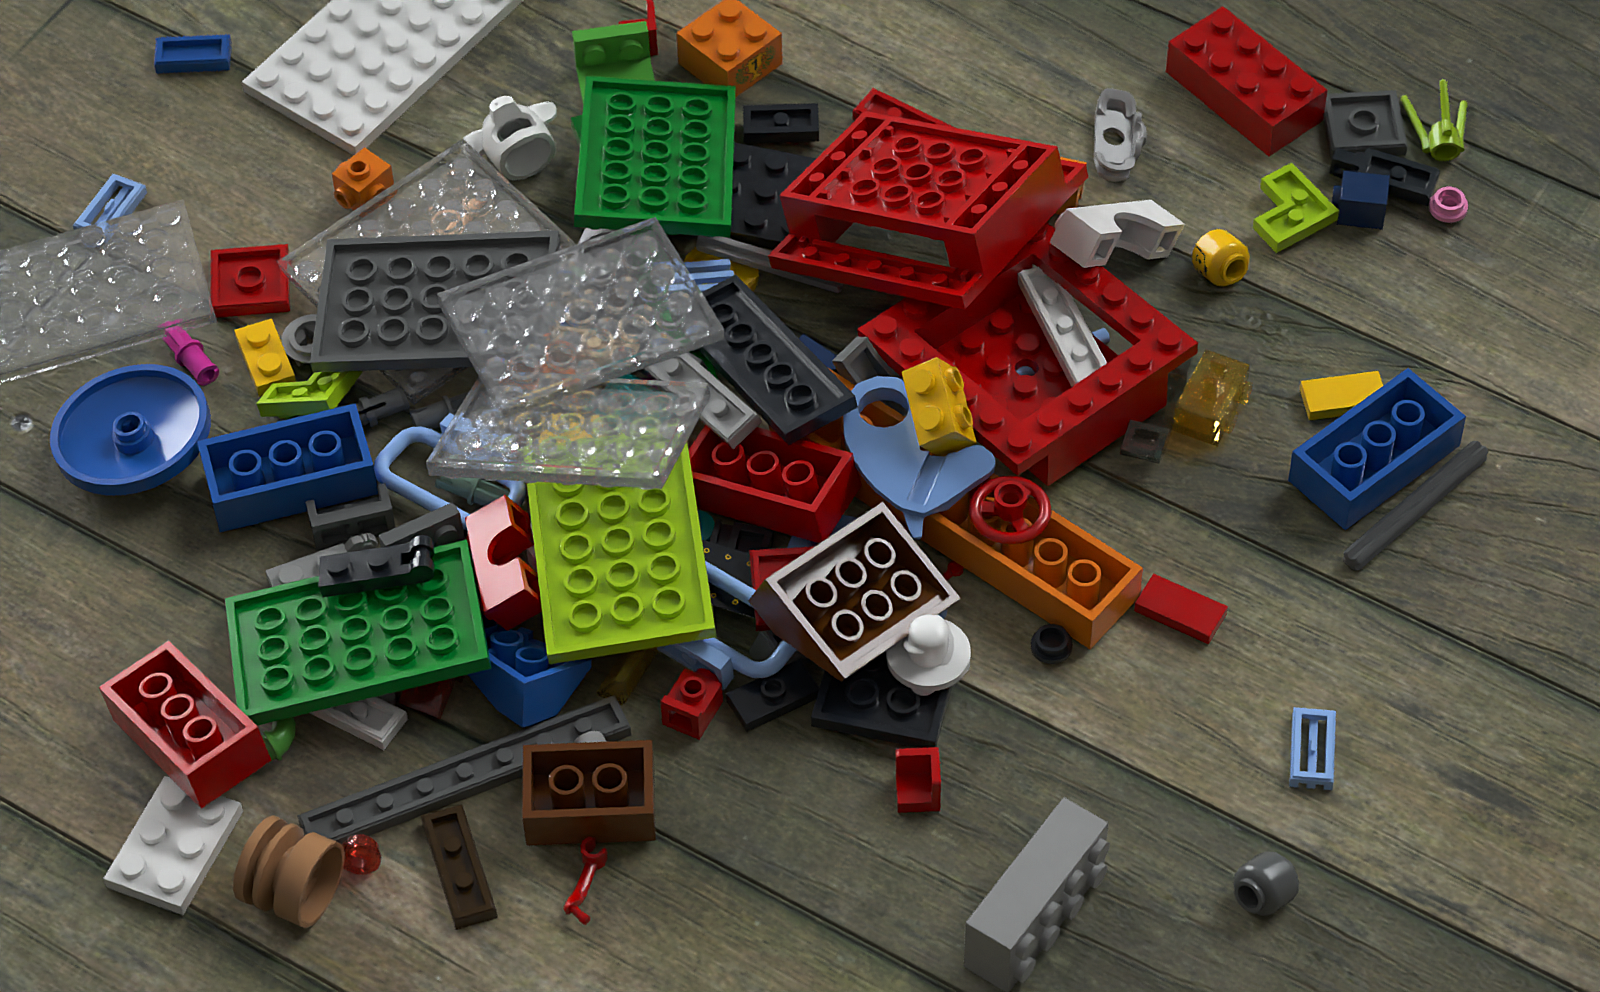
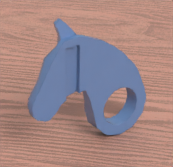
M876 376L857 383L851 390L855 395L858 407L843 415L846 450L853 453L855 468L871 488L891 505L903 512L913 540L922 538V527L925 517L949 510L967 492L985 482L994 473V455L984 446L974 445L966 447L958 452L948 453L946 456L929 455V451L920 450L905 384L900 378ZM888 400L902 405L908 414L903 421L895 426L883 428L866 423L860 417V413L865 406L872 402Z

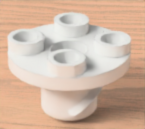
M922 615L916 618L910 625L909 636L886 651L887 665L893 676L921 696H927L934 691L946 689L954 685L970 668L971 648L968 638L958 626L939 615Z

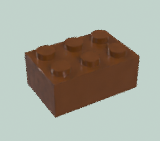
M652 740L523 745L522 819L526 846L581 844L587 837H594L596 843L656 841L655 767Z

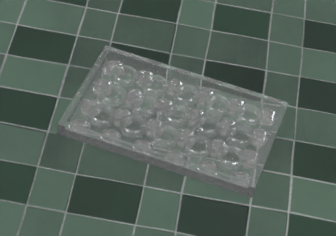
M184 199L0 250V384L170 336L168 332L174 329L180 333L217 322Z
M656 217L438 293L440 308L503 419L724 339V328Z
M481 372L427 459L429 476H445L450 479L462 477L480 478L487 481L515 480L525 483L550 482L563 485H600L606 488L620 486L638 487L643 490L662 489L711 397L709 383Z

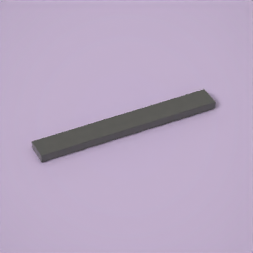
M615 695L299 814L297 815L298 822L304 831V836L315 832L342 845H346L523 777V745L573 743L580 735L589 731L601 732L606 742L617 741L630 736L631 727Z

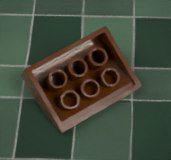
M882 502L766 578L748 602L775 635L842 682L909 636L910 625L916 618L922 615H939L957 603L961 598Z

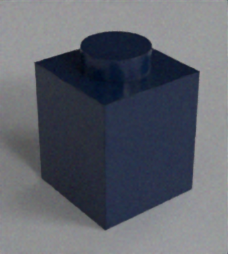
M1343 171L1341 186L1334 185L1331 202L1339 210L1337 225L1383 230L1390 176Z

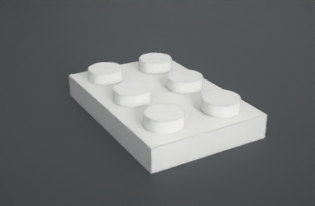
M164 776L103 878L106 887L184 915L242 815L241 803L219 796L201 809L170 777Z

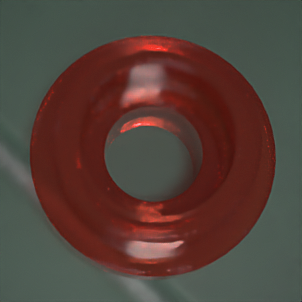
M353 835L342 844L345 853L343 867L345 870L357 875H367L379 868L382 859L378 843L371 837Z

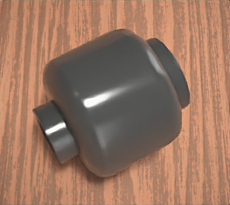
M1266 851L1257 854L1242 865L1234 875L1233 884L1236 900L1243 909L1260 916L1276 913L1294 899L1299 889V880L1295 867L1289 860L1276 852Z

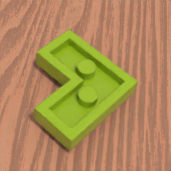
M1292 162L1261 178L1260 189L1277 207L1256 217L1253 223V230L1275 253L1338 220L1339 210Z
M314 372L308 381L272 383L256 403L260 416H278L280 419H287L295 415H309L334 409L363 372Z

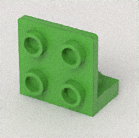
M646 21L572 31L575 66L583 103L586 76L655 81L650 60Z

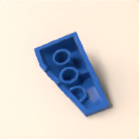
M482 613L491 669L467 675L500 713L522 728L534 726L540 721L556 716L591 668L592 660L586 658L549 664L546 643L533 639V631L523 627L517 631H507L494 620H488Z

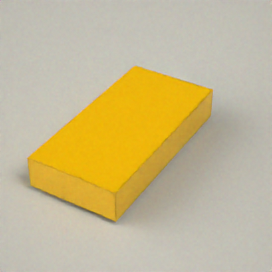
M1379 371L1304 380L1301 381L1300 392L1308 419L1317 420L1342 416L1381 388L1383 383Z

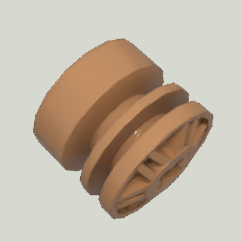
M273 815L267 817L255 828L239 857L233 883L235 898L249 905L254 904L255 907L265 912L274 908L276 916L303 928H308L314 925L324 914L339 885L345 858L343 845L315 832L304 836L303 829L298 825L288 824V822Z

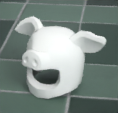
M510 96L498 97L491 102L489 107L490 114L485 118L482 129L468 134L459 144V150L474 159L486 154L491 163L505 178L523 180L543 170L555 155V142L545 125L556 117V106L553 102H543L526 107L516 104Z

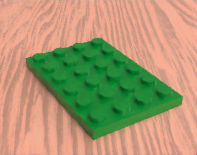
M586 76L574 227L592 230L612 229L626 230L628 232H656L669 235L686 234L706 237H730L736 86Z
M463 540L435 547V554L432 558L434 562V577L424 583L322 598L319 589V576L225 598L237 707L258 726L491 669L468 541Z

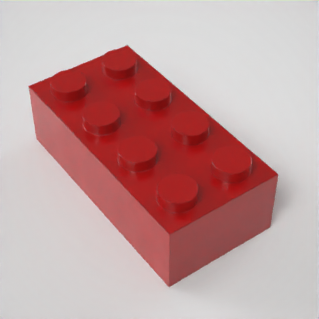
M1224 6L1168 41L1166 73L1268 157L1323 121L1328 90Z
M705 425L689 448L698 509L816 543H821L830 536L862 486L858 470L855 468L853 453L803 439L788 445L776 432L756 427L741 443L732 449Z
M167 641L99 687L114 722L201 809L272 761L258 726L170 641Z

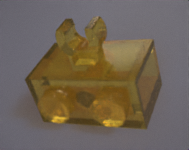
M1205 349L1175 406L1173 431L1218 447L1224 433L1231 434L1238 418V411L1236 410L1239 404L1246 405L1251 395L1253 383L1248 381L1250 365Z

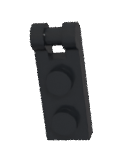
M421 535L414 537L410 543L320 556L319 589L322 598L430 581L434 577V562L432 558L435 554V543L433 539Z

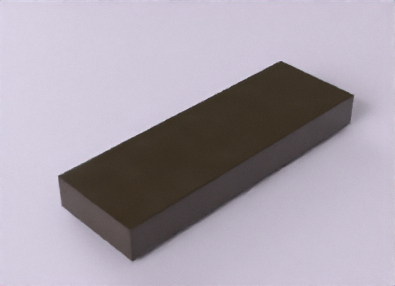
M463 805L422 815V825L455 930L498 918Z

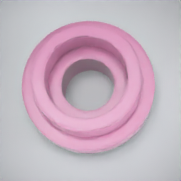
M1455 187L1440 188L1430 199L1429 211L1434 218L1441 222H1458L1467 214L1468 202L1465 195Z

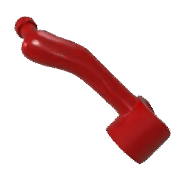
M587 837L581 843L580 848L584 868L574 891L564 905L566 915L572 913L584 925L589 923L590 916L578 907L588 894L596 870L603 868L607 863L606 848H602L597 854H589L596 846V839L594 837Z

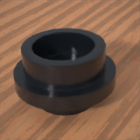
M1046 624L1040 627L1032 636L1031 652L1036 659L1043 663H1061L1072 652V638L1060 625Z

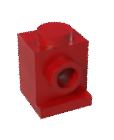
M684 668L668 695H664L660 701L662 725L700 740L723 702L722 683L718 681L716 675L705 668H698L695 672Z

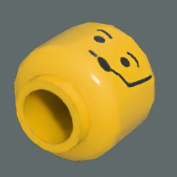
M1215 229L1209 231L1195 244L1192 252L1193 266L1216 286L1224 287L1236 283L1245 276L1248 270L1250 259L1248 248L1226 230Z

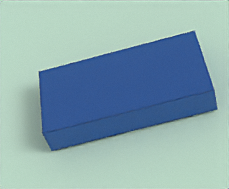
M230 34L156 38L154 59L156 74L230 70L232 45Z

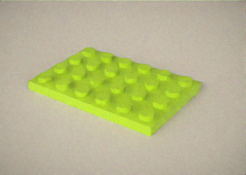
M685 427L523 453L549 664L717 637Z

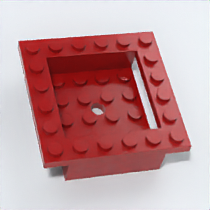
M864 111L779 195L789 235L768 255L770 266L773 269L793 274L806 275L965 310L1089 177L1087 167L1083 163L1061 160L1058 146ZM853 223L928 237L933 240H942L945 243L950 267L834 242Z
M1047 222L965 310L906 297L859 327L857 331L858 337H868L882 359L902 378V371L936 357L956 367L963 379V390L968 409L972 415V426L976 441L989 450L1017 476L1028 469L1046 486H1049L1167 405L1168 373L1197 354L1198 342L1103 266L1083 268L1052 245L1050 240L1056 229ZM1033 265L1039 267L1044 274L1058 283L1133 346L1117 355L1093 335L1107 363L1071 387L1018 285V273L1033 268ZM1028 366L1036 374L1033 376L1019 375L1016 371L1020 367Z

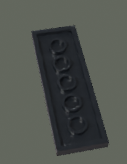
M736 274L669 310L672 323L788 445L858 407L855 395Z

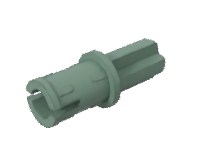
M446 463L443 464L438 473L441 479H436L435 482L436 488H441L467 499V504L473 505L475 502L486 506L501 496L506 495L508 497L510 494V490L485 481L484 475L478 474L475 477Z

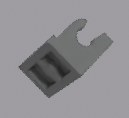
M386 484L377 485L379 497L317 511L314 500L305 501L316 550L327 549L341 543L345 544L351 537L360 536L362 533H371L375 537H379L380 534L396 528Z

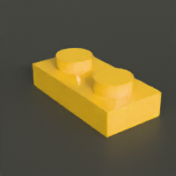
M272 318L234 330L237 343L258 396H263L272 383L296 382L295 374Z

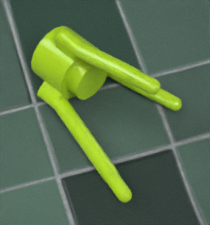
M1442 79L1439 82L1442 121L1435 123L1428 135L1406 95L1401 97V102L1421 140L1423 153L1431 152V156L1435 160L1449 161L1458 157L1465 150L1463 136L1467 102H1460L1457 125L1455 127L1450 121L1447 81Z

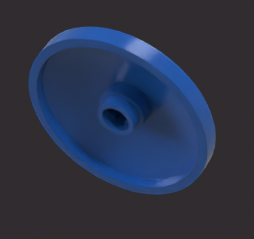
M140 364L118 368L87 382L65 401L55 416L51 427V451L61 473L78 488L95 494L113 496L142 492L172 479L188 467L200 452L197 441L207 439L210 432V409L200 386L182 371L156 364Z

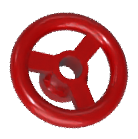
M1001 476L986 481L976 489L969 503V516L975 529L985 538L1000 544L1015 545L1033 540L1046 529L1051 518V504L1047 494L1036 483L1023 477ZM994 492V502L984 501L990 493ZM1032 496L1039 506V515L1035 523L1029 527L1023 518V510L1026 508L1027 500ZM982 515L999 516L1002 520L1010 522L1015 532H1003L994 529L987 524Z

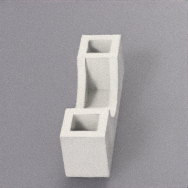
M1152 200L1067 208L1056 220V230L1050 243L1083 268L1106 265L1115 246L1132 251L1146 259H1156L1170 255L1185 224Z

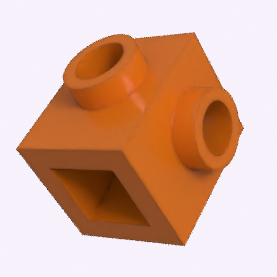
M365 147L348 161L341 163L332 173L335 190L334 196L337 202L343 208L352 209L362 217L375 207L382 205L386 198L395 191L392 166Z

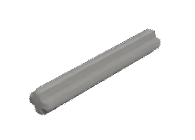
M698 236L696 249L700 252L723 259H730V261L835 293H840L844 286L843 283L773 269L768 258L772 251L726 237Z

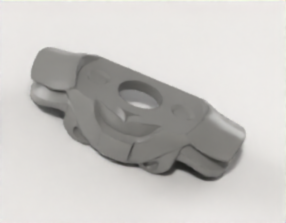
M1107 88L1103 90L1098 98L1096 107L1094 162L1097 174L1101 178L1109 182H1119L1129 177L1136 159L1140 156L1142 146L1146 144L1147 130L1142 122V113L1136 112L1134 97L1127 91ZM1115 132L1123 138V143L1111 145L1104 140L1103 134Z

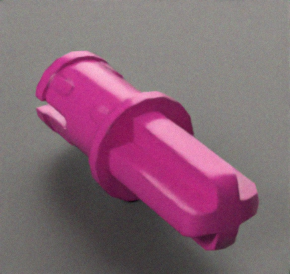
M167 323L164 326L165 330L161 333V339L175 354L176 363L180 366H185L195 377L199 385L205 386L215 381L219 375V369L203 352L204 347L202 343L192 339L179 323Z

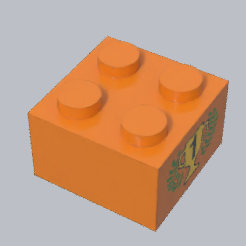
M722 0L676 33L678 64L704 84L736 86L735 98L783 64L782 33L739 0Z

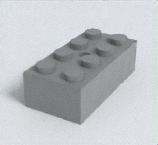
M1063 797L967 920L964 967L1004 992H1010L1018 981L1024 983L1035 967V958L1042 949L1048 951L1053 946L1060 932L1059 927L1066 917L1070 920L1073 919L1083 904L1085 892L1090 886L1096 888L1103 880L1108 866L1104 864L1105 856L1110 847V843L1107 842L1108 822Z

